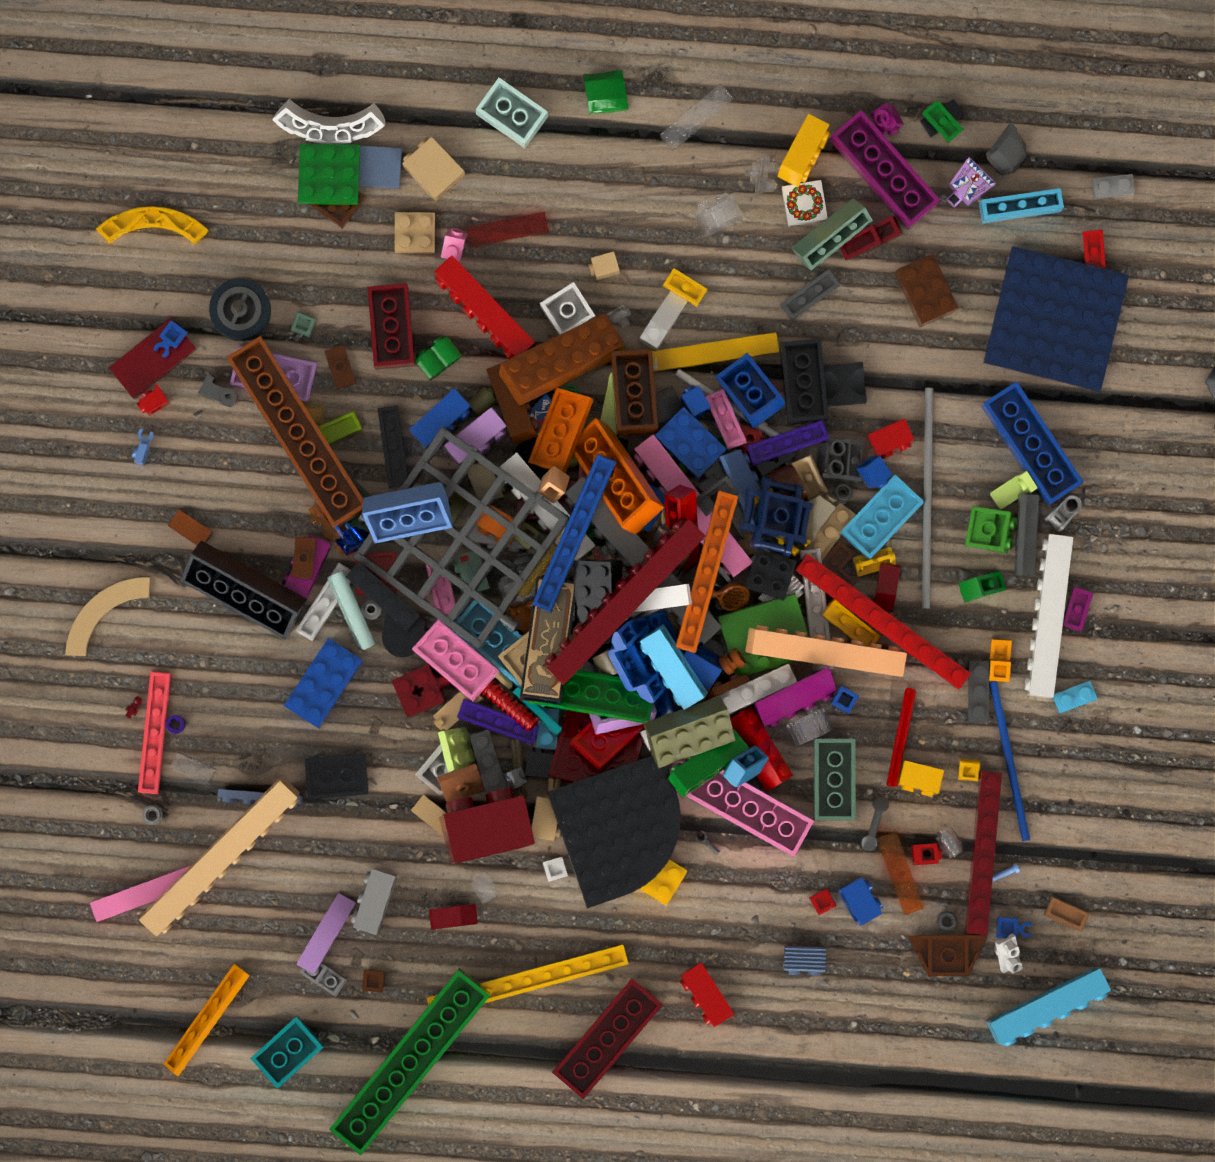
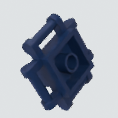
M763 476L760 483L761 491L749 488L745 491L747 497L743 521L740 522L739 529L754 532L750 542L751 548H764L790 556L794 541L807 544L808 537H806L813 503L801 499L802 485H790ZM770 488L792 493V497L770 492ZM755 497L759 498V503H757L755 507L753 522L755 523L754 525L750 523ZM762 534L785 539V543L782 545L761 540Z

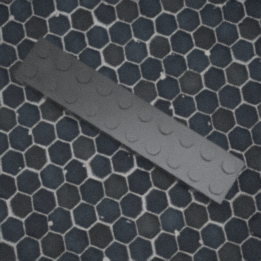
M584 477L565 493V503L572 511L585 484L586 479ZM601 497L590 522V525L594 528L592 532L599 540L604 539L608 543L606 548L613 555L617 553L621 558L620 560H622V565L629 570L636 563L640 564L645 559L644 554L650 548L637 534L635 535L620 526ZM671 572L657 588L683 584ZM687 605L662 608L668 615L672 613L677 618L675 623L681 628ZM708 611L699 639V643L702 646L722 628Z

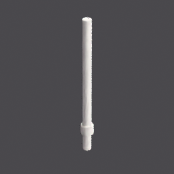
M680 369L675 374V376L690 386H694V388L700 386L706 396L714 393L713 390ZM729 401L734 414L749 423L738 408ZM762 422L755 428V430L761 431L769 437L780 435L768 427L766 422Z

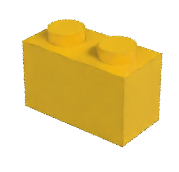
M903 761L898 785L902 786L901 790L913 792L914 789L922 791V795L933 797V794H939L944 770Z

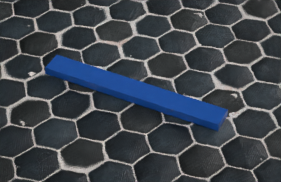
M597 454L532 605L552 612L617 463L616 461Z

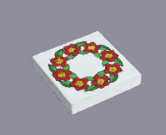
M821 180L800 183L799 187L795 185L781 187L788 227L825 221L828 218Z

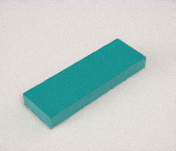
M517 687L512 695L528 708L530 712H533L535 717L538 716L539 721L557 736L561 732L562 727L539 705L520 700L521 688Z

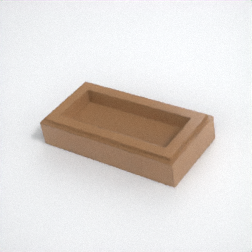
M1053 896L1044 913L1045 916L1082 932L1090 914Z

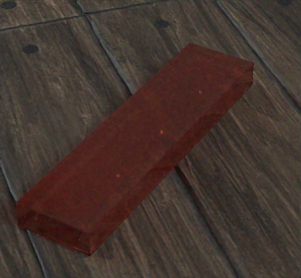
M545 212L466 227L470 248L549 233Z

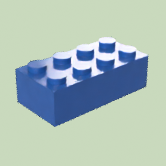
M328 638L286 701L284 707L320 729L364 661Z

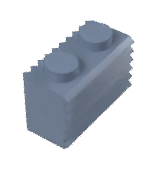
M784 946V971H788V975H800V971H808V975L821 976V972H825L826 947Z

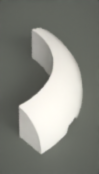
M288 99L272 119L290 134H296L306 138L307 141L318 144L351 143L363 137L367 138L385 126V118L374 103L356 114L343 117H327L311 113L295 104L291 99Z

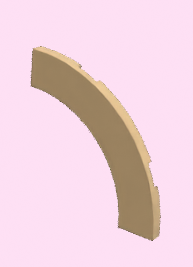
M150 577L118 582L94 596L83 607L72 625L66 644L65 655L86 656L88 643L95 626L114 607L130 600L150 598Z

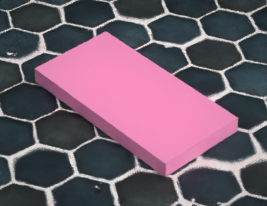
M439 619L412 648L416 654L472 702L500 672Z

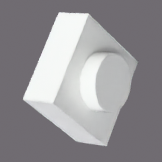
M562 857L543 862L548 882L568 876Z

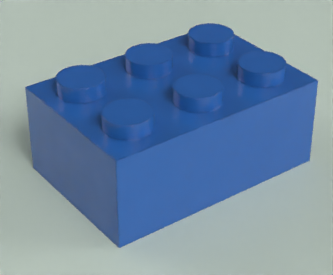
M748 353L715 376L720 387L724 389L727 396L753 429L786 406L781 394Z
M452 389L409 430L412 436L427 450L441 427L454 433L457 430L455 427L458 423H465L471 417V406L455 389Z
M684 407L655 435L661 445L697 480L727 450Z
M858 877L837 889L856 925L860 926L883 914L881 912L883 906L878 897H873L870 892L873 890L870 882L862 877Z

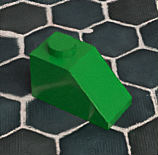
M1001 571L958 583L964 603L1006 591Z

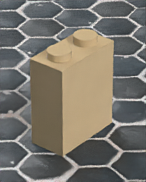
M432 136L428 140L426 138L422 140L418 145V149L414 153H408L402 163L403 168L435 202L465 176L464 170Z

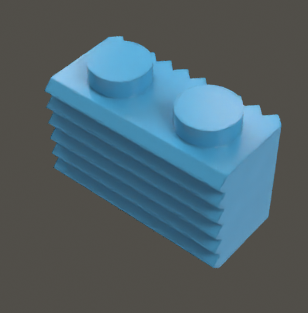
M754 745L749 750L737 755V757L735 756L726 768L723 776L734 787H738L760 774L769 758L761 749Z

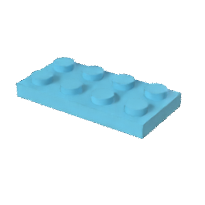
M894 475L841 530L840 534L870 560L924 501L899 477Z

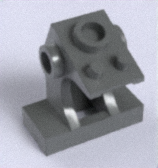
M713 474L698 485L703 493L696 498V504L707 517L713 511L718 491L737 495L739 491L728 476L719 481L716 475Z

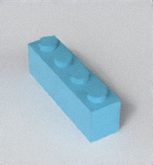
M1061 188L983 199L979 203L982 224L1059 213L1064 208Z
M664 624L644 635L640 640V647L644 654H648L651 658V664L655 671H659L662 675V681L666 688H670L673 692V698L677 705L682 706L685 710L705 698L708 692L681 650L675 648L676 643Z

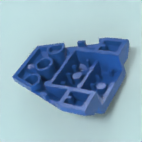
M665 611L624 622L613 633L612 646L608 652L611 663L614 665L626 690L630 692L637 690L639 696L650 703L655 702L666 687L663 685V677L660 672L655 671L651 658L642 651L640 640L644 635L664 624L675 643L677 642L678 636Z

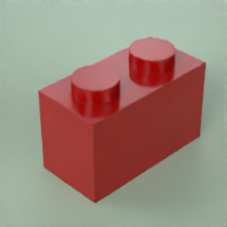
M905 418L867 435L874 455H880L883 460L893 456L892 452L900 449L902 452L911 448V443L915 441Z

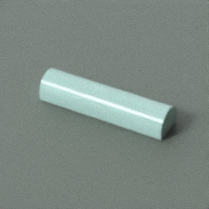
M342 570L328 576L329 584L358 649L365 650L375 645L344 571Z

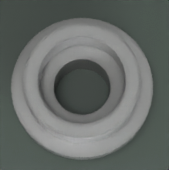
M370 599L362 604L361 612L366 619L374 620L380 616L381 608ZM369 606L375 607L373 613L367 611Z
M149 805L143 810L142 817L147 824L156 825L161 822L163 812L160 807ZM152 811L156 812V818L154 819L149 817Z

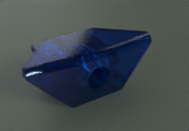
M346 522L344 525L348 530L343 533L338 526H335L334 529L340 535V538L335 540V542L347 556L357 552L370 533L358 527L351 528Z

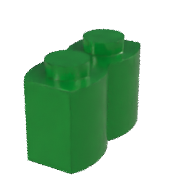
M440 336L432 343V348L429 350L425 348L416 355L415 363L430 381L462 357V354L447 336L444 338Z

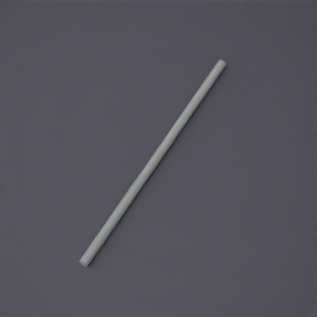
M925 388L922 609H930L933 388Z

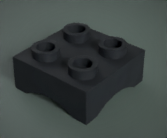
M863 362L823 365L827 407L866 404Z
M757 549L745 588L785 601L797 561Z

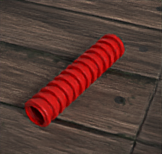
M494 680L491 681L482 691V694L484 696L487 695V699H492V703H497L498 708L502 707L501 710L503 712L506 711L508 716L511 715L513 720L516 719L518 724L521 723V727H526L527 732L531 731L539 722V717H535L533 712L530 713L528 708L525 709L523 704L520 705V701H515L514 696L510 697V693H506L504 688L501 689L499 684L496 685Z

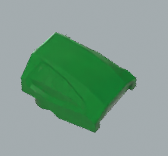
M622 70L583 74L589 115L629 110Z

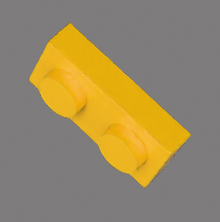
M673 268L663 284V287L695 307L699 305L708 290L675 268Z

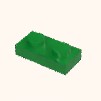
M938 100L922 112L926 120L947 143H950L964 130Z

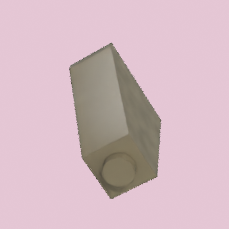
M822 491L806 500V502L813 503L806 537H808L810 543L839 504L836 501L837 498L829 492L825 493Z

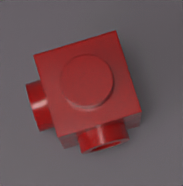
M740 425L746 443L736 448H740L742 453L749 455L746 446L762 441L765 438L761 437V431Z

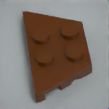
M908 935V939L927 976H969L987 940V935Z

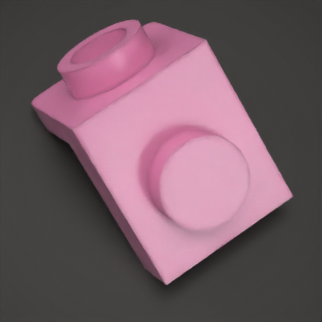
M457 228L448 229L444 239L441 258L448 259L452 255L460 262L467 233Z

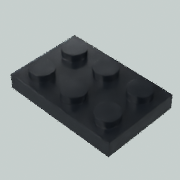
M366 754L305 759L308 800L369 795Z

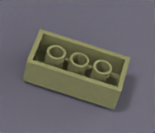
M720 696L690 706L685 710L682 709L643 723L651 755L658 768L735 741L729 712Z

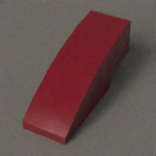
M890 216L875 225L872 224L861 230L842 245L840 249L847 261L877 248L904 233L896 217Z

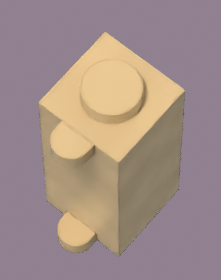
M461 691L433 715L436 719L433 723L440 731L443 729L450 730L461 720L456 717L463 698L471 701ZM478 695L473 702L480 703L483 698Z

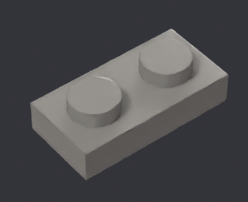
M1133 174L1092 179L1094 199L1135 194Z

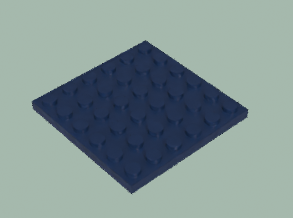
M1012 246L983 363L1101 392L1129 275Z

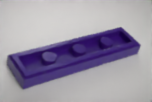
M823 420L748 445L746 448L754 466L829 440V436Z
M464 698L456 717L530 745L534 744L540 727L536 725L531 731L527 732L526 727H521V723L518 724L516 719L513 720L510 715L508 716L505 713Z

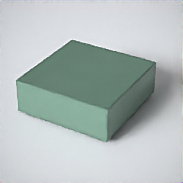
M297 312L290 330L310 338L317 319Z

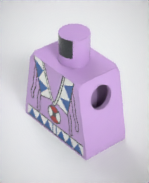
M969 157L948 187L953 193L947 198V201L953 207H956L961 201L969 206L991 191L996 183Z

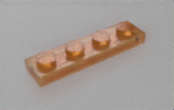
M897 832L877 838L903 914L908 915L924 909Z

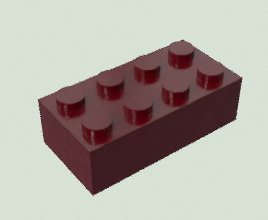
M408 283L367 287L375 370L414 367L415 356Z

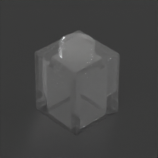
M480 872L472 877L473 882L470 885L483 904L500 894L499 889L488 873L483 874Z

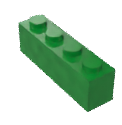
M735 729L733 730L735 741L691 756L686 759L685 763H678L671 769L668 780L682 797H685L726 769L735 756L737 757V755L749 749Z

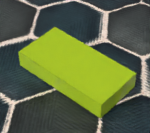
M355 411L318 426L329 445L363 430Z

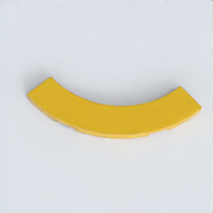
M155 206L129 209L112 216L96 228L109 244L120 236L141 228L155 227L168 229L183 235L194 245L209 232L204 225L189 215L174 209Z

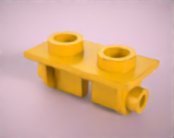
M891 547L878 550L870 560L864 555L852 558L858 577L879 571L881 562L896 565L895 554L892 552Z

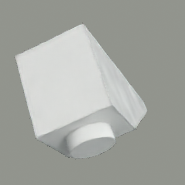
M670 291L640 336V342L657 351L687 304V301Z

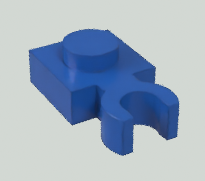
M170 321L159 336L163 339L162 343L156 344L154 351L157 352L159 348H165L162 357L167 358L170 353L169 348L172 346L177 349L188 332L173 321Z
M997 917L996 938H1007L1012 933L1016 936V939L1017 933H1020L1023 937H1031L1032 934L1024 932V927L1032 926V923L1023 922L1021 925H1018V919Z

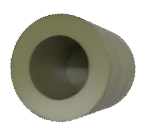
M483 387L468 401V404L475 415L480 417L497 403L496 395L490 387L488 389Z

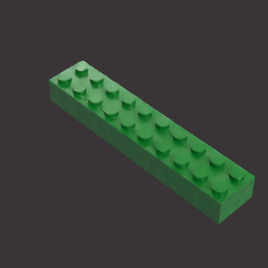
M459 967L331 1125L329 1130L359 1155H362L490 997L491 993Z

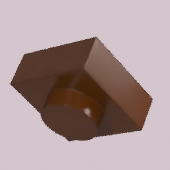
M364 970L362 991L383 992L385 972Z

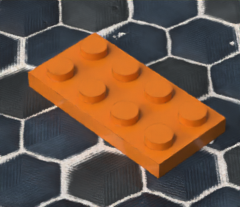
M556 388L528 463L547 470L554 466L566 474L594 399Z

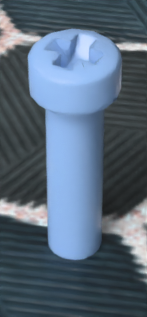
M1017 863L1012 864V867L993 874L992 880L996 881L1014 872L1019 873L1020 869Z

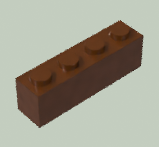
M500 363L486 370L510 437L515 445L538 436L536 428L539 427L535 417L530 415V411H532L530 402L519 406L499 375Z

